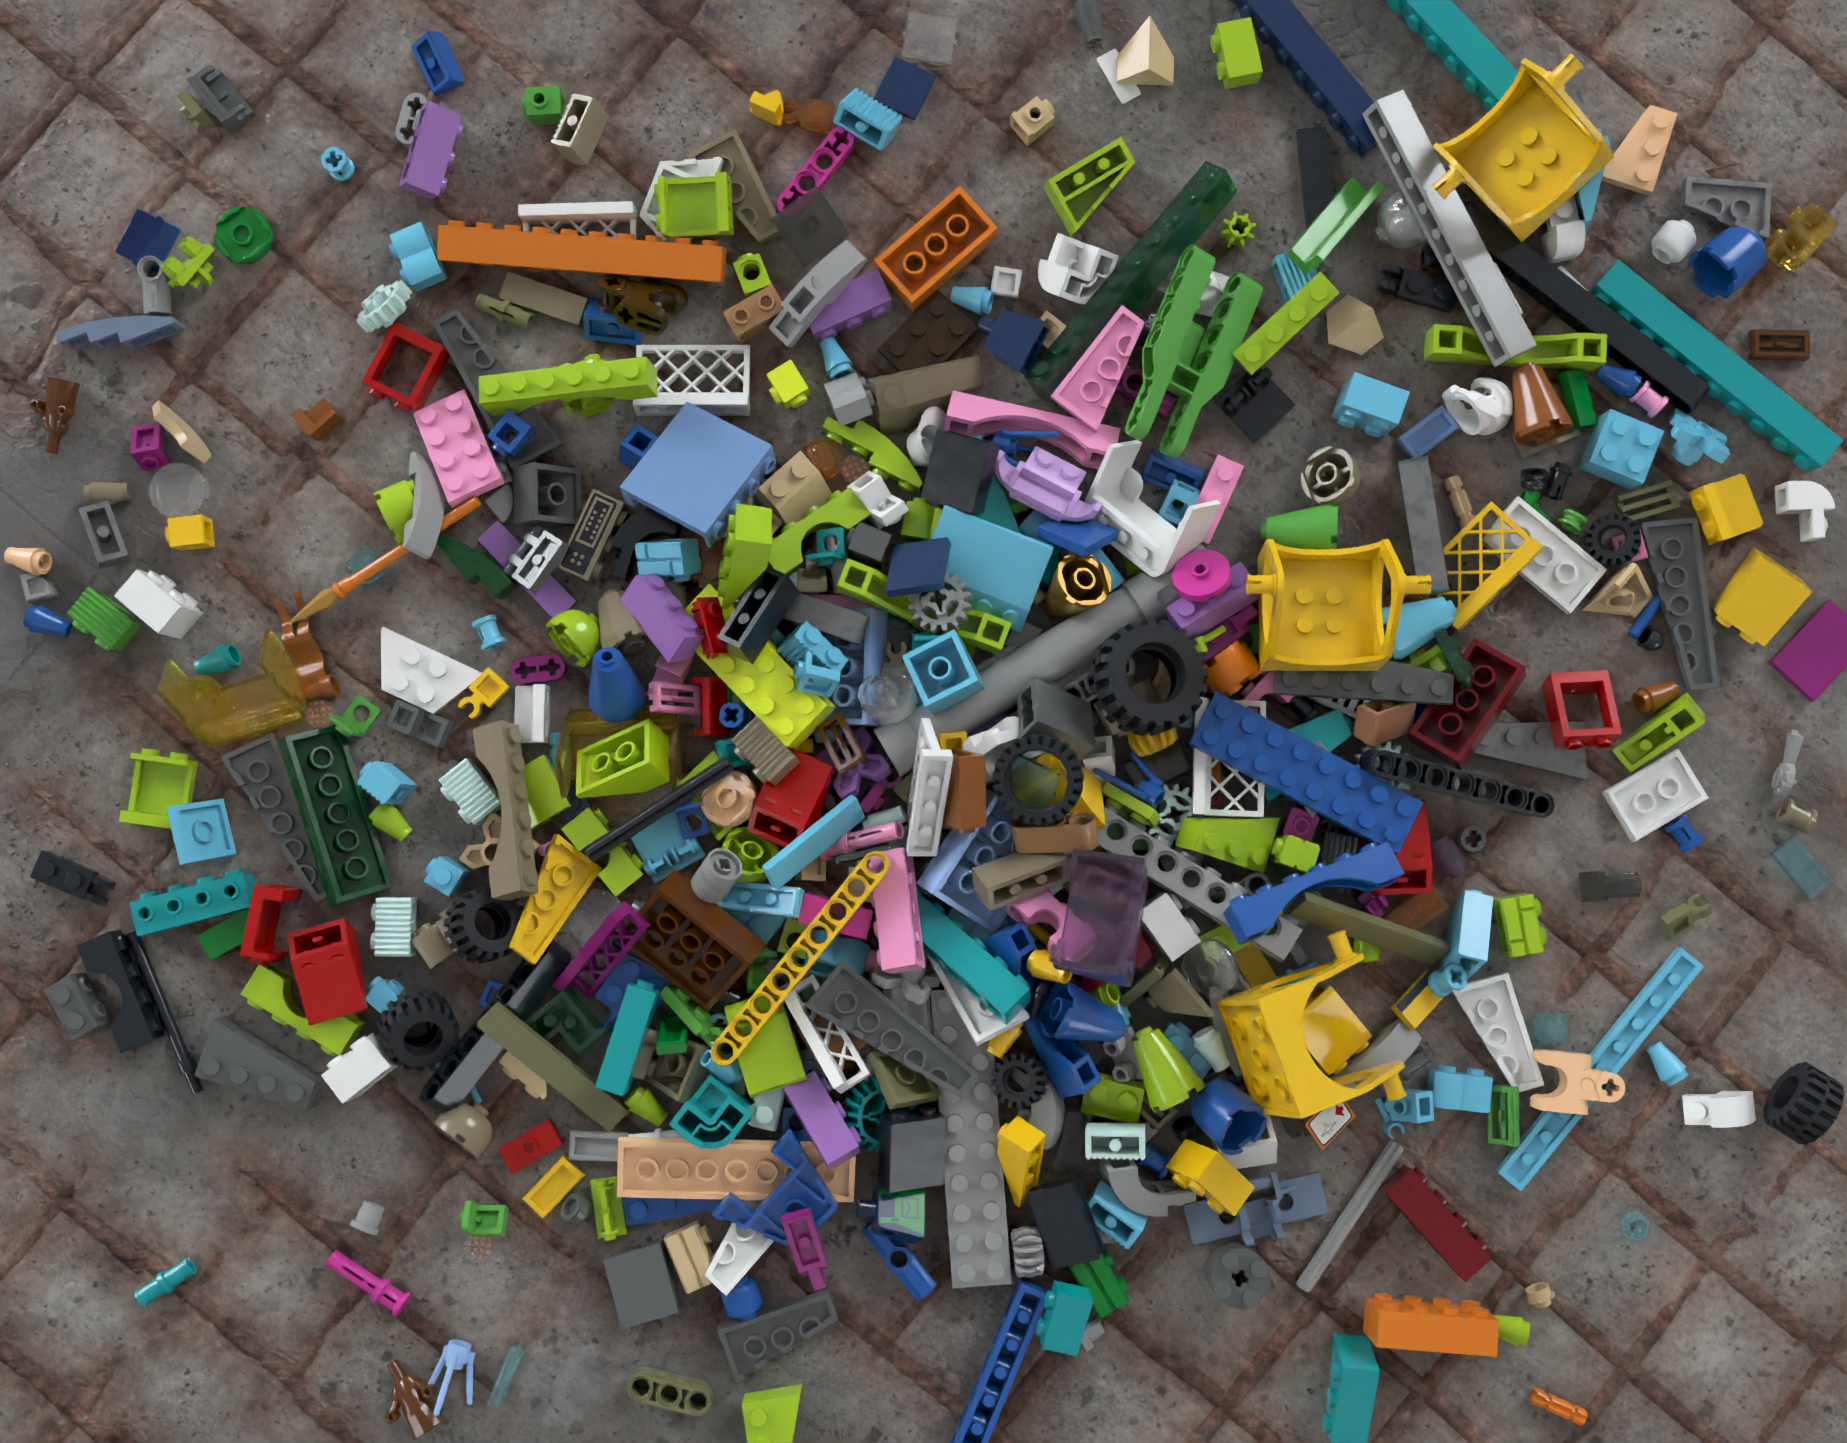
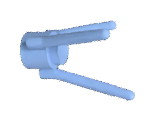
M453 1339L449 1340L448 1345H444L442 1355L428 1382V1385L435 1383L445 1364L447 1370L433 1412L435 1417L440 1413L453 1370L463 1369L464 1364H466L467 1405L472 1404L473 1362L476 1352L470 1351L472 1345L468 1342Z

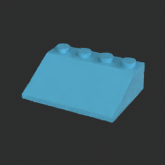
M944 505L932 539L948 537L951 542L947 564L949 578L951 579L953 575L957 574L960 579L959 583L966 582L968 588L965 592H970L972 599L966 602L971 604L973 610L982 611L1011 622L1010 629L1021 633L1054 547ZM944 585V587H943V588H945V589L948 590V591L954 590L953 588H951V587H949V586H945V585ZM938 593L939 599L943 600V598H941L940 593Z

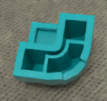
M710 1074L694 1096L685 1102L669 1125L692 1144L702 1149H716L726 1146L740 1133L755 1113V1109L738 1091L734 1092L721 1080Z

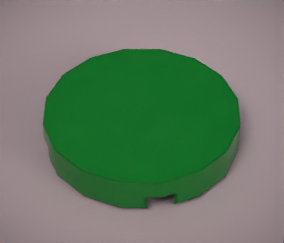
M235 207L227 210L216 223L217 228L216 234L214 233V241L218 250L229 260L238 264H252L261 260L269 252L273 243V230L269 221L258 210Z

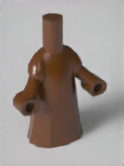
M47 376L46 402L32 400L30 403V408L42 418V424L49 433L45 451L47 453L58 455L61 437L69 430L68 422L74 415L76 397L80 387L79 383Z
M397 1359L387 1365L395 1380V1384L391 1393L393 1401L389 1412L385 1415V1421L388 1424L397 1421L401 1416L398 1411L401 1406L412 1431L413 1438L416 1440L445 1420L440 1413L437 1417L433 1415L435 1406L429 1397L437 1392V1388L434 1384L427 1385L422 1383L416 1375H406Z

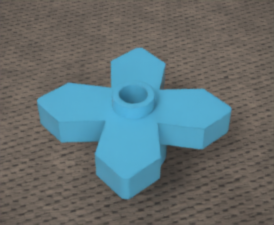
M1677 408L1670 415L1669 423L1674 426L1671 429V437L1677 440L1673 445L1674 450L1671 455L1677 461L1691 466L1694 462H1698L1703 454H1706L1713 460L1721 464L1724 463L1730 455L1729 449L1724 445L1727 442V437L1724 433L1704 422H1697L1690 415Z

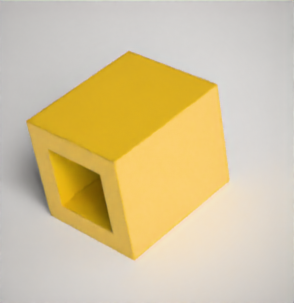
M202 514L167 518L168 527L165 528V537L170 547L180 551L215 547L213 520Z

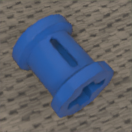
M728 702L720 709L719 720L721 724L728 728L743 729L753 719V712L747 705L742 703Z
M1686 814L1676 817L1664 827L1666 833H1671L1679 843V850L1681 852L1693 849L1704 840L1703 835L1697 834L1688 822L1689 817Z
M1148 1141L1146 1143L1145 1159L1142 1161L1139 1158L1135 1161V1164L1138 1166L1144 1165L1155 1172L1156 1177L1162 1179L1168 1172L1165 1166L1173 1156L1170 1154L1164 1155L1153 1148L1152 1143Z

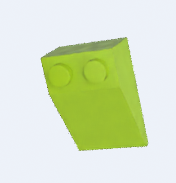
M650 719L577 751L576 796L578 798L642 793L669 782V737Z
M765 996L758 998V1007L762 1011H769L771 1008L770 1000ZM749 999L724 1007L728 1025ZM785 1001L740 1057H738L750 1098L807 1079L790 1011ZM744 1019L740 1020L739 1030L744 1034H750L752 1031L751 1023Z

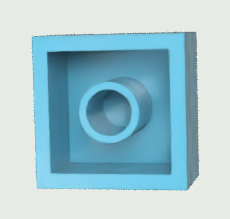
M1354 372L1342 385L1331 418L1337 419V423L1344 427L1353 428L1356 426L1365 429L1364 433L1372 437L1386 436L1399 424L1410 392Z
M1610 409L1598 416L1597 425L1594 426L1578 469L1631 490L1644 483L1664 430Z
M955 629L902 655L924 706L933 715L985 689L969 652Z

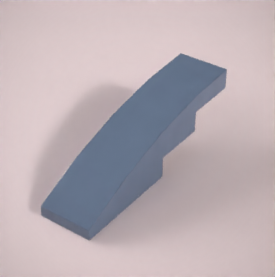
M140 315L112 317L86 322L55 333L59 343L71 350L89 343L101 350L120 343L135 350L186 329L184 324L173 317Z

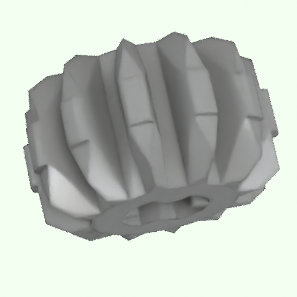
M1021 1226L1012 1229L1010 1233V1247L1015 1274L1018 1277L1026 1278L1042 1275L1045 1268V1258L1038 1228L1036 1226Z

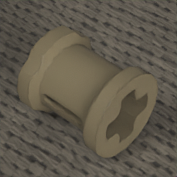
M1787 798L1778 808L1776 821L1781 824L1787 822L1798 827L1801 832L1806 833L1810 832L1814 827L1818 811L1813 808L1806 809L1796 805L1794 800Z

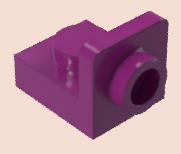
M158 422L132 427L130 455L143 471L170 466V459L164 452L165 429Z
M1292 807L1288 818L1284 817L1280 826L1281 832L1284 835H1292L1303 839V841L1311 842L1320 817L1317 814L1312 817L1308 811Z

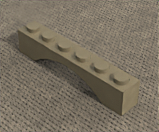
M499 720L473 729L476 757L491 774L498 790L501 804L502 824L500 839L494 859L488 869L491 897L493 899L512 901L539 893L538 874L534 858L535 846L532 841V820L528 807V789L525 782V762L522 756L521 732L519 725Z

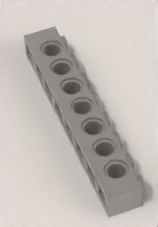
M1106 804L1104 806L1106 826L1097 830L1099 845L1096 848L1170 894H1174L1181 901L1232 932L1223 913L1230 905L1229 901L1231 899L1246 894L1247 890L1235 882L1228 884L1221 880L1222 874L1209 866H1206L1205 869L1195 863L1197 859L1183 850L1180 853L1170 848L1171 843L1159 835L1155 837L1150 836L1144 832L1145 826L1133 819L1130 822L1120 817L1121 812L1118 809ZM1112 826L1120 827L1124 836L1120 840H1112L1108 837L1107 830ZM1136 842H1144L1148 846L1149 851L1144 856H1138L1133 852L1132 845ZM1162 857H1167L1172 860L1174 867L1171 871L1164 872L1159 869L1157 861ZM1194 873L1199 879L1198 886L1194 888L1187 887L1183 882V875ZM1213 888L1221 890L1224 894L1223 902L1219 904L1213 903L1208 896L1209 890ZM1283 913L1282 916L1278 915L1274 923L1275 932L1273 935H1264L1249 941V943L1282 962L1292 949L1302 929L1297 927L1299 923L1297 920Z

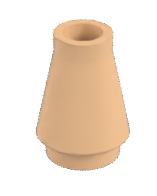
M9 547L4 553L6 563L12 564L34 576L48 573L52 566V556L43 548Z

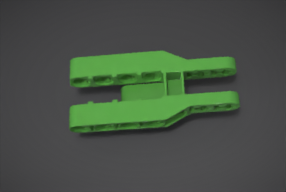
M1193 244L1184 250L1179 259L1142 349L1143 384L1125 426L1126 434L1137 440H1142L1148 434L1166 390L1179 396L1159 449L1161 453L1172 459L1179 457L1185 449L1201 407L1224 387L1235 361L1232 353L1241 346L1263 291L1261 284L1242 273L1234 272L1224 286L1199 347L1204 328L1192 321L1195 312L1199 311L1201 307L1199 302L1206 285L1210 284L1212 280L1210 275L1215 265V257ZM1198 347H1199V350H1198V352H1197V355H1196V357H1195V360H1194V362H1193V365H1192V367L1190 368V366H1191V364H1192V361H1193V359H1194V356H1195V354H1196V351H1197V349H1198Z

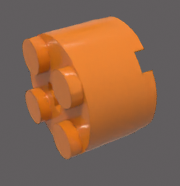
M1239 638L1202 664L1203 668H1208L1209 677L1204 679L1203 683L1208 685L1207 690L1211 696L1214 692H1218L1229 697L1243 687L1242 685L1248 680L1251 681L1263 672L1259 671L1258 659L1242 638Z

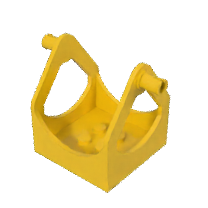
M1571 53L1552 72H1547L1542 67L1524 58L1520 62L1519 72L1509 89L1482 119L1458 137L1442 144L1436 142L1432 146L1450 168L1432 185L1436 192L1445 200L1462 182L1466 183L1521 242L1531 235L1614 158L1605 138L1564 90L1566 88L1564 85L1584 68L1578 59L1575 60V56Z
M1267 539L1258 555V575H1247L1246 577L1247 595L1258 594L1259 671H1378L1393 655L1403 598L1406 594L1430 595L1432 584H1428V582H1431V576H1406L1389 539H1382L1379 542L1365 546L1328 550L1292 548L1279 545L1274 542V539ZM1384 563L1391 578V605L1385 635L1382 620Z
M1346 930L1327 935L1336 957L1332 961L1280 976L1216 1001L1249 1095L1264 1109L1263 1114L1302 1119L1367 1093L1381 1083L1385 1089L1388 1101H1395L1407 1096L1398 1075L1405 1068L1402 1060L1330 1079L1317 1067L1307 1049L1303 1033V1015L1306 1002L1312 990L1319 982L1365 959L1363 952L1356 953V951H1352ZM1313 975V976H1311V977H1309V978H1307V979L1301 980V981H1299V982H1295V983L1288 984V985H1285V986L1273 988V987H1275V986H1278V985H1281V984H1284V983H1287V982H1291V981H1294V980H1297V979H1300V978H1304V977ZM1365 1079L1353 1088L1342 1086L1344 1084Z

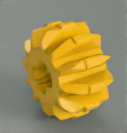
M1175 727L1153 736L1149 733L1144 736L1134 735L1132 731L1127 734L1128 743L1136 755L1144 757L1165 749L1176 742L1178 739L1177 729Z

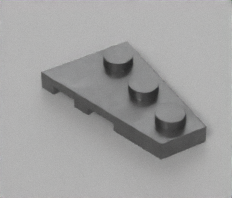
M1687 176L1682 180L1681 208L1728 228L1735 226L1750 228L1765 242L1769 239L1772 183Z

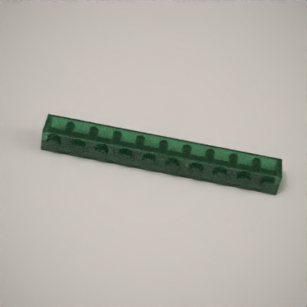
M1207 161L1204 162L1024 376L1038 397L1056 407L1059 405L1051 399V395L1121 305L1135 314L1177 265L1184 250L1198 240L1238 191L1225 168Z

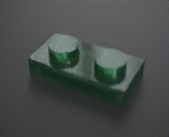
M1445 628L1434 632L1436 641L1462 691L1473 687L1471 676L1475 675V672L1469 660L1465 659L1462 661L1458 652L1462 648L1456 636L1452 635L1449 637Z

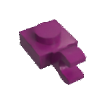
M898 776L894 782H888L885 778L877 781L860 803L861 809L867 814L871 809L876 812L886 799L882 796V793L887 788L896 787L901 782L902 777Z
M1359 890L1353 895L1365 913L1379 918L1384 915L1380 908L1386 907L1389 904L1382 894L1373 895L1372 893Z

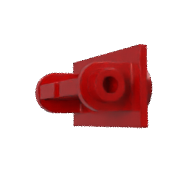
M718 597L696 598L697 601L692 603L693 608L691 612L699 628L705 629V636L701 641L703 655H707V659L710 660L719 657V654H730L717 639L725 625Z

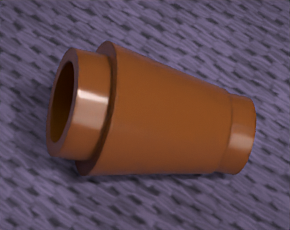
M1673 681L1639 687L1637 692L1633 693L1632 701L1638 712L1652 714L1678 697L1679 688Z

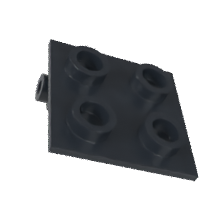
M1260 367L1251 377L1246 373L1215 401L1253 443L1295 406L1294 402L1270 378L1273 374L1267 367L1263 369Z

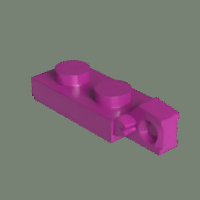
M1250 605L1240 613L1237 612L1200 635L1209 634L1222 625L1226 628V632L1206 643L1208 652L1204 653L1206 660L1202 664L1243 637L1250 630L1247 623L1259 614L1253 605Z
M808 1207L782 1215V1225L798 1272L802 1276L809 1275L814 1291L825 1288L826 1277L823 1270L828 1269V1259L811 1208Z

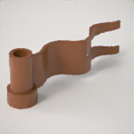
M297 591L294 592V597L300 612L306 606L301 592ZM279 598L274 599L273 603L280 615L283 626L282 641L296 666L297 680L300 687L293 690L296 703L301 706L324 697L330 699L339 696L340 687L338 681L333 674L326 675L323 654L310 633V616L299 621L297 636H295L293 623H290V615L281 604Z

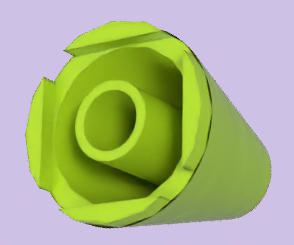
M1147 1026L1135 1033L1137 1038L1132 1043L1149 1104L1154 1113L1158 1109L1163 1111L1190 1097L1189 1090L1195 1088L1199 1092L1205 1087V1083L1200 1075L1159 1028L1152 1030L1151 1026Z

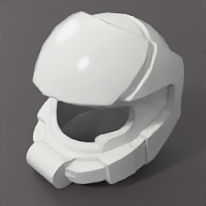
M1480 377L1474 379L1471 384V391L1460 388L1457 385H1452L1442 394L1447 412L1458 426L1470 435H1489L1495 433L1508 423L1513 414V397L1509 387L1503 382L1492 378ZM1460 400L1469 403L1473 408L1467 410L1464 404L1460 403Z

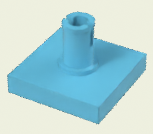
M224 798L166 808L180 865L237 854Z

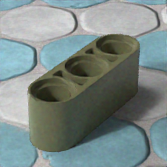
M650 1367L638 1368L634 1371L627 1384L628 1395L634 1401L692 1416H701L708 1412L714 1398L712 1386L705 1381ZM635 1380H646L649 1384V1388H638ZM664 1387H675L678 1395L674 1397L668 1396L664 1391ZM701 1393L706 1397L707 1401L703 1404H698L693 1400L692 1395Z

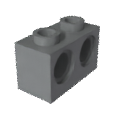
M861 522L858 523L856 529L851 527L845 542L851 558L881 570L893 544L891 534Z

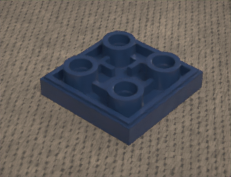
M948 537L894 545L885 587L888 597L943 590L951 547Z

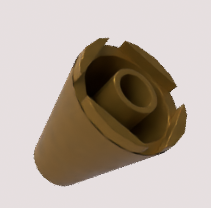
M1071 553L1063 558L1056 568L1044 597L1043 608L1051 618L1063 619L1100 605L1106 599L1112 587L1111 576L1102 562L1098 563L1092 558L1093 555L1091 554L1082 557Z

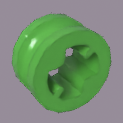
M1564 509L1562 512L1564 517L1557 520L1558 526L1569 533L1581 534V526L1587 524V519L1574 510Z

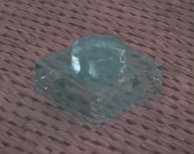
M368 546L347 561L346 564L352 573L355 574L377 560L379 556L372 547ZM384 568L361 583V585L364 587L368 586L389 570Z
M1566 1012L1534 1013L1537 1043L1569 1042Z

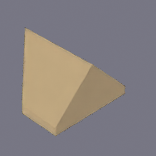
M1151 16L1146 19L1118 54L1117 84L1173 86L1174 56Z
M1349 294L1325 312L1329 344L1362 356L1384 338L1373 308Z
M1632 562L1619 567L1581 611L1627 615L1635 618L1653 598L1638 564Z

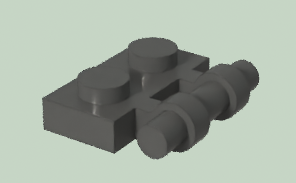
M537 524L534 525L530 532L524 534L522 537L524 541L514 554L511 552L507 558L509 562L503 569L505 573L535 594L569 548L567 544Z

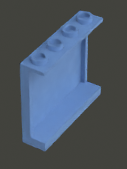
M686 402L621 484L620 490L626 503L633 507H636L639 502L703 536L706 545L711 548L716 540H720L723 537L728 524L729 514L735 515L736 504H744L749 496H753L756 493L761 480L774 469L776 458L771 444Z

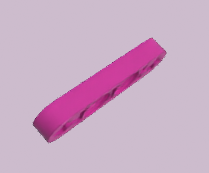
M840 126L831 130L779 196L777 209L783 219L793 221L802 215L853 150L855 144L853 134ZM838 136L839 138H843L844 136H847L848 144L841 143L836 149L837 154L839 156H836V154L833 152L834 148L837 146L836 137ZM821 156H828L832 159L833 163L829 168L821 169L817 166V160ZM803 178H811L815 181V186L810 191H804L799 187L800 181ZM793 190H795L796 193L800 196L796 199L794 203L796 209L794 211L792 209H789L786 212L784 203H792V201L796 198L795 193L793 192Z

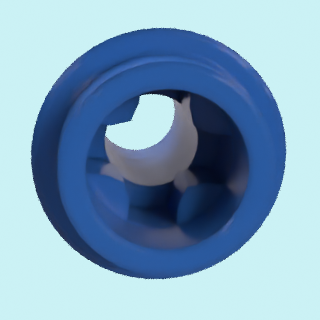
M1605 363L1600 367L1595 378L1601 380L1620 396L1626 395L1631 398L1642 376L1636 374L1637 371Z
M32 605L25 614L23 625L29 628L30 632L58 635L67 638L71 632L73 622L64 619L42 605L38 607Z

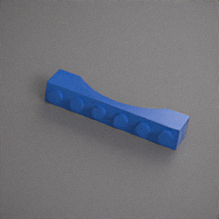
M1376 842L1370 843L1362 847L1358 854L1352 856L1350 852L1345 853L1334 859L1335 863L1328 866L1325 863L1317 864L1308 870V874L1299 876L1298 873L1284 878L1282 880L1283 883L1273 887L1272 884H1267L1257 889V894L1247 897L1246 894H1242L1229 901L1230 905L1223 914L1238 944L1242 945L1266 935L1273 927L1282 909L1304 892H1311L1321 888L1345 887L1371 893L1395 883L1404 874V871L1389 843L1386 842L1381 845H1377Z
M1024 921L998 929L982 941L993 958L995 956L1000 957L1007 964L1009 972L1015 977L1017 975L1022 976L1028 982L1032 1000V989L1035 982L1039 981V979L1031 975L1026 965L1030 954L1036 950V945ZM1030 1002L1023 1008L1026 1012L1029 1008ZM1041 1007L1036 1020L1029 1018L1023 1022L1036 1051L1044 1063V1067L1047 1069L1048 1075L1060 1098L1084 1094L1102 1079L1089 1053L1074 1040L1051 1039L1042 1033L1040 1019L1045 1020L1046 1011L1042 1010Z

